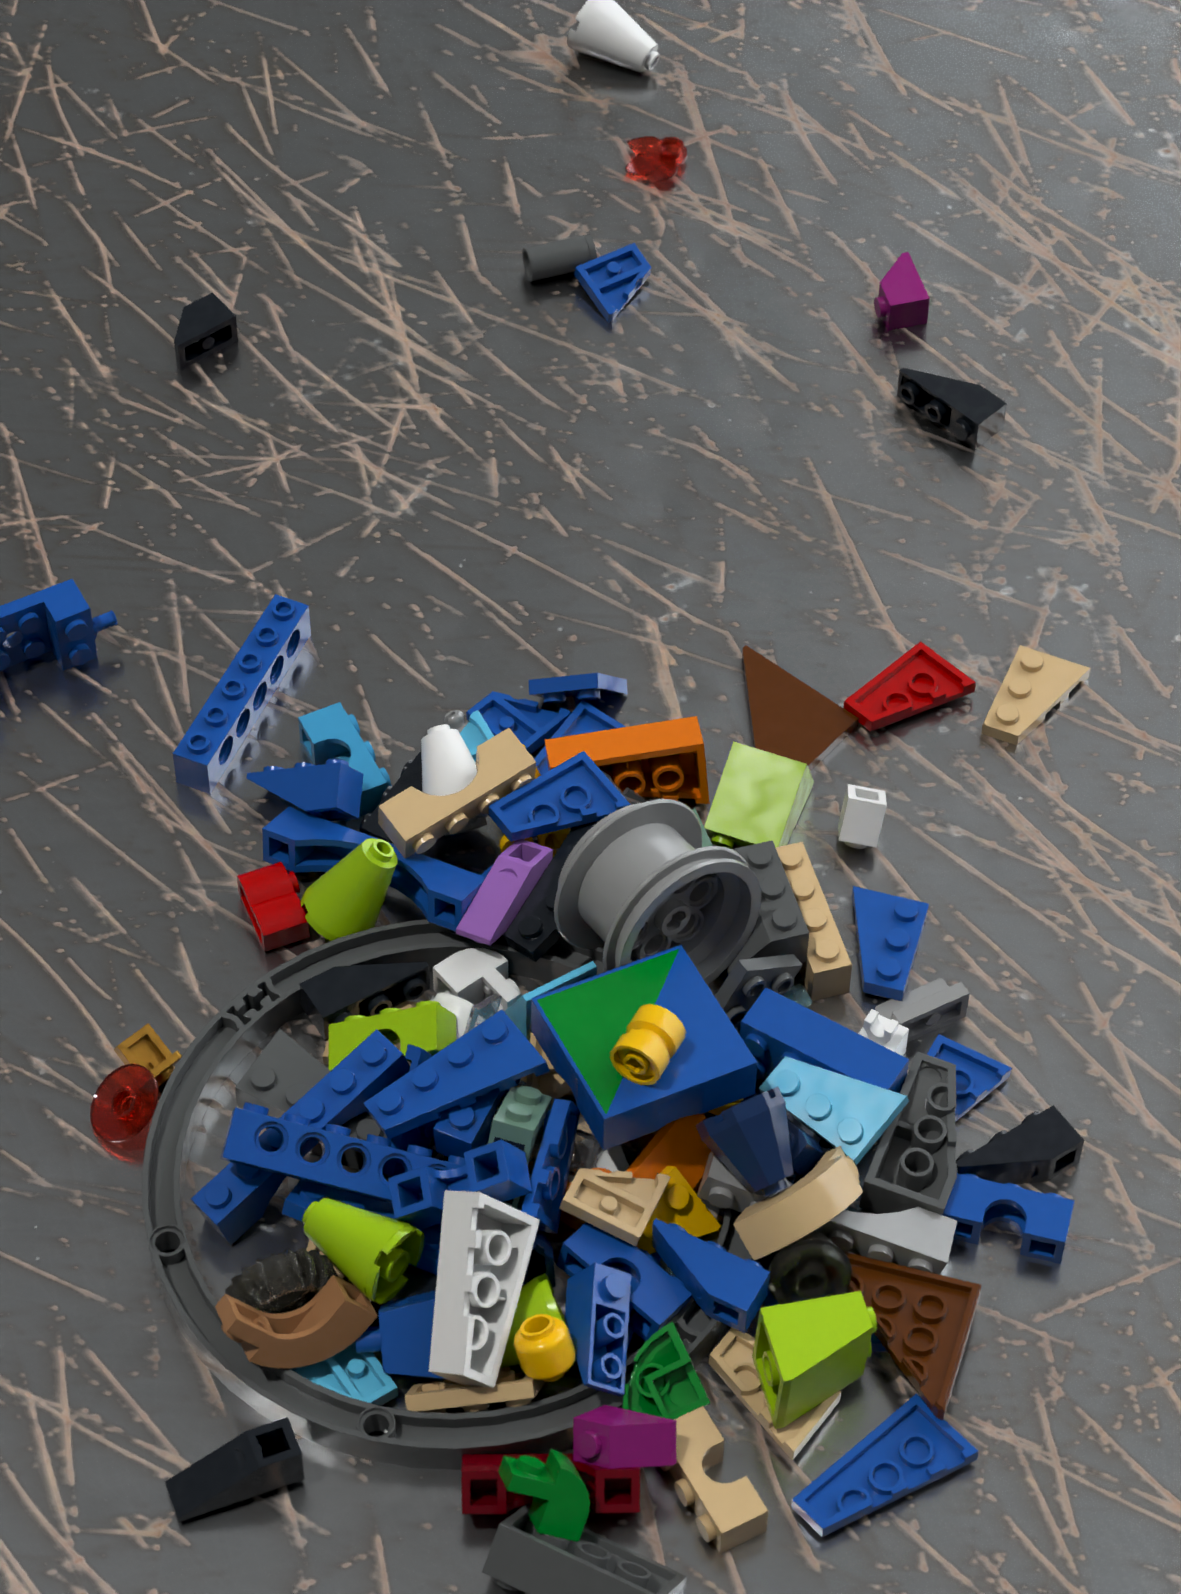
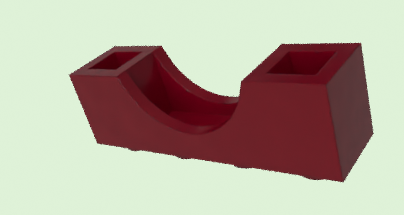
M462 1454V1514H507L514 1508L531 1504L533 1496L507 1491L498 1473L503 1456L519 1459L521 1455H527L537 1458L546 1464L549 1454ZM563 1454L574 1464L589 1494L590 1509L593 1512L640 1513V1467L608 1469L573 1461V1454Z

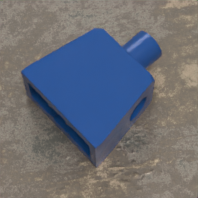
M436 1290L381 1304L379 1308V1326H369L355 1341L356 1353L382 1352L383 1372L388 1374L443 1378L429 1372Z

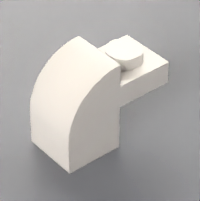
M485 948L464 949L433 966V987L436 993L452 994L474 1005L484 1000L495 1013L501 1009L505 1011L522 996L516 983L508 978V960L493 950Z

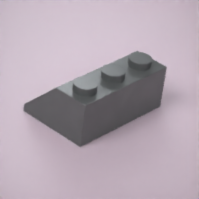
M773 840L733 849L745 859L750 870L758 878L761 888V907L757 922L748 941L733 962L726 968L728 975L736 962L741 959L794 954L801 963L807 962L809 931Z

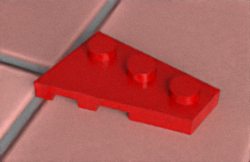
M920 641L844 701L843 708L858 717V722L869 731H873L975 692L976 682Z

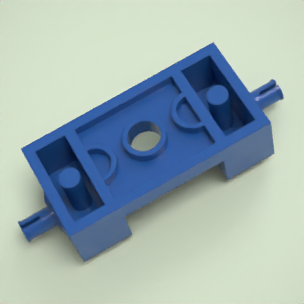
M73 579L1 605L0 671L26 660L37 658L49 651L53 652L63 671L85 664L92 659L98 658L95 643L98 632L112 626H117V618L112 610L92 618L91 609ZM15 632L13 635L7 637L9 633Z

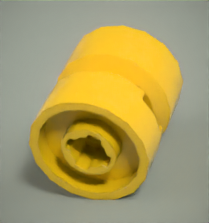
M653 1004L641 1006L629 1022L626 1033L620 1036L610 1052V1060L613 1067L620 1075L631 1082L646 1086L655 1084L685 1039L686 1030L684 1025L675 1014L666 1008Z

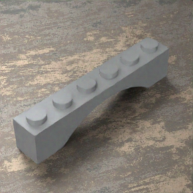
M711 1151L697 1197L709 1201L716 1207L730 1208L742 1213L746 1207L765 1200L786 1188L764 1197L761 1190L751 1193ZM785 1179L788 1187L793 1185ZM921 1207L884 1214L843 1210L833 1219L804 1237H810L827 1243L838 1251H849L860 1256L940 1275L948 1263L957 1220Z

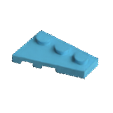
M786 1056L759 1087L762 1093L779 1087L786 1103V1112L833 1148L841 1146L846 1157H850L856 1165L909 1102L906 1095Z

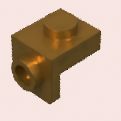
M149 1023L114 1049L142 1088H145L153 1081L158 1086L166 1082L175 1069L174 1065L182 1058L178 1050L173 1054L170 1052Z

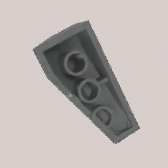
M917 1051L900 1094L908 1097L909 1102L884 1131L864 1180L859 1208L876 1214L901 1212L915 1207H921L939 1215L943 1214L956 1182V1064Z

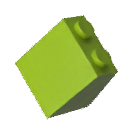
M733 741L704 825L708 836L712 838L711 843L733 849L734 845L744 847L772 840L775 848L787 845L814 784L808 765Z
M861 1291L760 1308L752 1358L775 1429L784 1428L863 1376L866 1359L872 1355L870 1340L872 1333L877 1331V1321L873 1308L866 1307Z

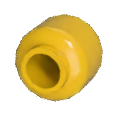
M547 1314L529 1317L521 1324L514 1336V1348L521 1368L526 1376L532 1379L546 1382L556 1381L562 1378L575 1362L576 1350L568 1327L558 1318Z

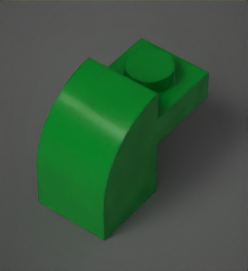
M552 1449L546 1464L537 1458L527 1455H521L519 1459L503 1456L498 1473L507 1491L533 1496L528 1515L537 1533L579 1542L589 1514L590 1499L587 1488L570 1459Z

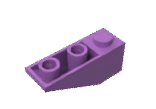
M520 839L497 857L458 924L456 934L473 939L477 943L487 945L494 943L507 931L553 859V849Z

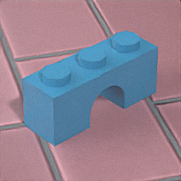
M338 702L298 717L300 742L314 765H323L328 759H340L347 761L349 767L364 774L359 817L369 812L372 813L380 804L381 797L386 788L392 785L384 767L378 768L375 753L368 740L363 742L361 739L360 728L353 714L347 715L342 704Z

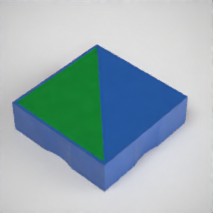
M682 945L531 998V1031L555 1071L571 1088L580 1113L603 1151L655 1132L674 1120L690 1115L703 1114L755 1094L757 1061ZM653 1004L666 1008L675 1014L683 1023L686 1035L659 1080L655 1084L646 1086L631 1082L620 1075L612 1065L610 1052L620 1036L626 1033L627 1026L637 1010L643 1005Z

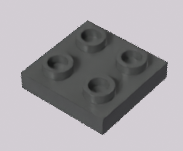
M794 954L738 960L715 995V998L734 1027L741 1026L742 1019L765 987L783 996L793 986L794 978L801 969L802 964Z

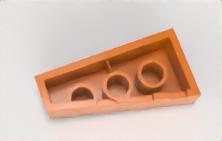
M697 716L544 740L548 771L585 751L599 769L611 777L612 781L622 792L628 787L641 797H660L661 799L678 801V798L695 799L696 804H710L704 742Z

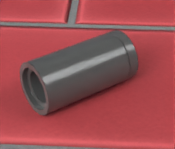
M590 234L526 247L522 250L523 265L530 282L573 273L577 266L597 258L595 244Z

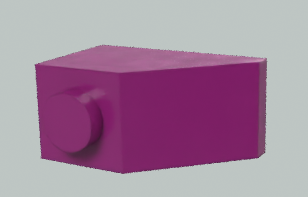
M909 252L902 253L880 281L879 295L874 299L876 315L878 318L883 319L888 331L927 324L930 298Z
M608 1405L600 1406L573 1418V1461L608 1469L672 1466L677 1463V1420Z

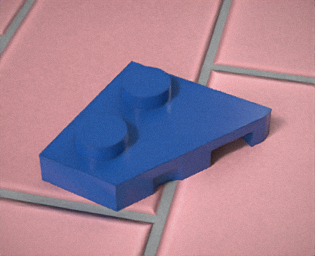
M632 243L575 268V277L609 323L614 320L649 278L652 267L635 243Z
M601 673L529 680V695L542 697L543 703L546 704L566 702V697H578V700L600 699V696L628 694L627 679Z
M492 691L466 712V719L469 721V716L474 711L479 710L494 736L510 728L519 741L525 745L526 750L532 754L545 743V739H551L571 712L564 708H560L559 713L540 709L539 702L528 699H514L510 695Z

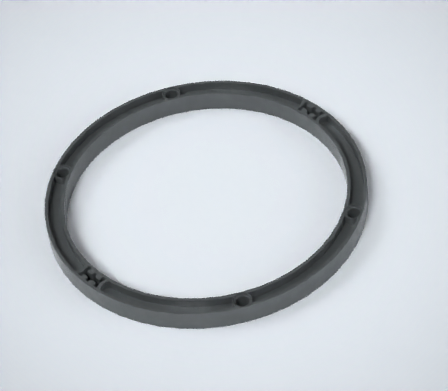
M427 919L374 927L337 938L310 949L269 971L233 998L209 1021L193 1040L171 1073L155 1108L146 1139L142 1168V1211L152 1268L163 1300L179 1331L199 1359L232 1393L259 1414L273 1422L288 1417L294 1434L331 1450L372 1462L423 1469L461 1470L462 1454H549L551 1449L561 1452L573 1448L574 1417L603 1405L623 1409V1396L619 1397L581 1384L566 1392L523 1406L468 1413L415 1412L383 1407L344 1396L311 1382L291 1369L270 1368L249 1362L241 1343L230 1339L221 1328L222 1321L215 1308L218 1301L212 1295L196 1265L183 1222V1190L186 1166L195 1135L207 1108L225 1080L256 1046L293 1017L304 1012L301 1006L300 983L335 966L427 962L430 972L433 971V966L452 954L469 948H485L501 954L508 960V974L549 983L591 961L597 966V975L603 973V947H598L595 950L581 949L569 944L561 937L535 962L507 945L504 937L505 933L494 943L487 945L458 935L453 930L428 922ZM707 1112L709 1118L717 1116L715 1114ZM726 1208L717 1244L737 1257L753 1260L733 1225L741 1212ZM167 1249L175 1250L171 1253H163ZM693 1297L667 1323H674L694 1368L711 1351L728 1326L707 1316ZM638 1351L626 1359L625 1384H629L635 1367L633 1359ZM374 1431L385 1432V1434L380 1437H372L368 1435Z

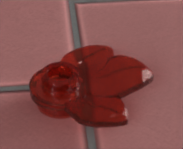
M645 136L628 140L627 145L637 156L627 164L625 171L635 177L652 175L657 182L668 180L677 173L678 166L686 161L687 149L684 143L676 137H666L660 140L654 136Z

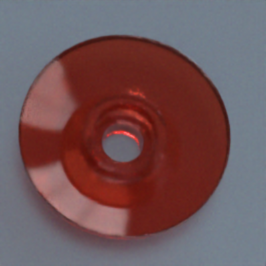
M127 1064L112 1071L102 1081L93 1097L90 1111L92 1127L99 1137L108 1142H124L136 1136L148 1124L158 1101V1084L153 1073L142 1065Z

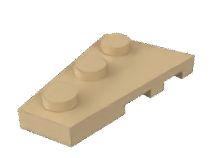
M1020 645L984 720L981 734L1018 745L1045 720V715L1057 703L1061 705L1069 697V692L1077 684L1082 685L1089 678L1091 668Z
M508 1366L499 1369L495 1388L462 1385L448 1379H440L414 1384L404 1397L408 1411L446 1413L447 1408L463 1406L465 1412H475L488 1408L489 1403L505 1401L507 1407L529 1404L532 1402L531 1398L536 1397L546 1381L532 1379L526 1376L524 1372L514 1373Z

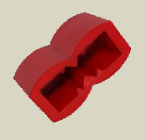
M278 862L237 876L238 893L265 952L310 937L309 924L305 918L308 911L305 904L301 907V901L297 895L300 893V887L294 871L287 872L283 863Z

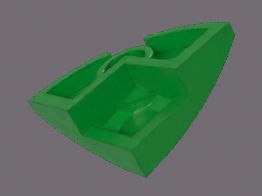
M674 1323L667 1324L643 1344L633 1359L635 1367L629 1384H625L623 1409L674 1420L701 1406L705 1408L711 1405V1402L692 1365L690 1356Z

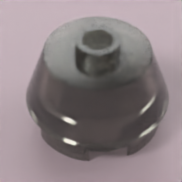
M812 1231L799 1240L775 1251L768 1268L770 1272L769 1290L779 1305L848 1293L847 1287L852 1276L851 1263L844 1251L826 1235L818 1231Z

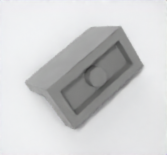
M938 978L904 993L902 1001L891 999L877 1005L875 1011L879 1012V1015L890 1020L894 1019L900 1025L908 1028L907 1042H910L966 1017L970 993L962 982L949 987L944 979Z

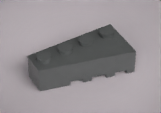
M279 1029L236 1085L237 1108L243 1109L245 1102L269 1108L267 1116L280 1118L324 1078L330 1070ZM367 1111L341 1125L351 1129L350 1137L366 1141L368 1134L387 1138ZM318 1143L310 1151L322 1156V1147ZM347 1149L341 1156V1164L361 1170L363 1166L362 1155L354 1149Z

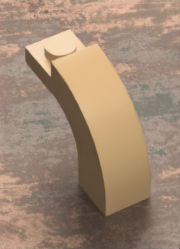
M841 1146L827 1151L817 1165L802 1179L785 1190L746 1207L733 1225L752 1259L755 1261L799 1240L833 1219L851 1205L863 1192L859 1185L858 1169L854 1161L850 1157H846Z

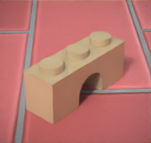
M704 1406L674 1419L677 1420V1463L672 1466H660L663 1471L669 1470L676 1481L674 1483L676 1493L682 1504L686 1507L691 1505L697 1515L696 1524L703 1539L706 1542L712 1541L718 1552L722 1554L767 1531L768 1509L747 1476L731 1483H718L711 1480L705 1474L707 1469L723 1462L725 1440Z

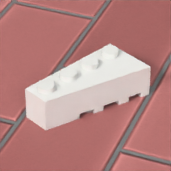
M444 1191L429 1372L462 1385L495 1388L539 1226V1219L480 1192Z

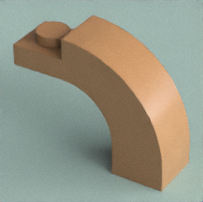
M334 1275L311 1301L290 1312L280 1314L262 1312L227 1294L215 1306L222 1321L221 1328L223 1332L233 1341L241 1343L248 1361L257 1365L278 1369L308 1366L336 1355L356 1341L377 1318L370 1300L354 1285Z

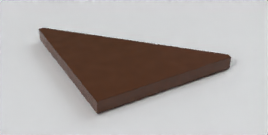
M747 645L742 648V662L744 664L754 748L806 763L811 771L858 726L859 718Z
M822 1247L820 1259L822 1264L844 1293L862 1292L866 1307H872L875 1312L877 1331L874 1334L935 1417L944 1420L980 1299L982 1285Z

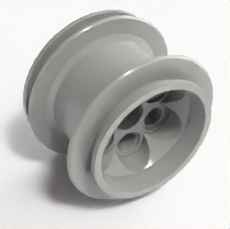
M656 799L632 804L614 811L596 823L578 841L561 870L554 902V919L559 933L569 944L586 950H595L598 947L604 948V972L682 945L706 984L709 985L733 962L748 941L760 912L761 888L758 878L738 852L722 846L702 847L701 824L693 810L676 800Z

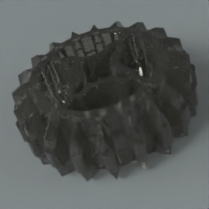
M300 1248L292 1252L290 1249H286L281 1254L274 1255L271 1253L268 1258L263 1260L256 1259V1264L251 1267H243L242 1274L234 1276L231 1279L232 1284L225 1291L227 1295L257 1310L280 1314L296 1310L307 1304L325 1286L332 1275L336 1277L338 1275L333 1264L329 1262L325 1255H320L318 1250L308 1252L305 1248Z

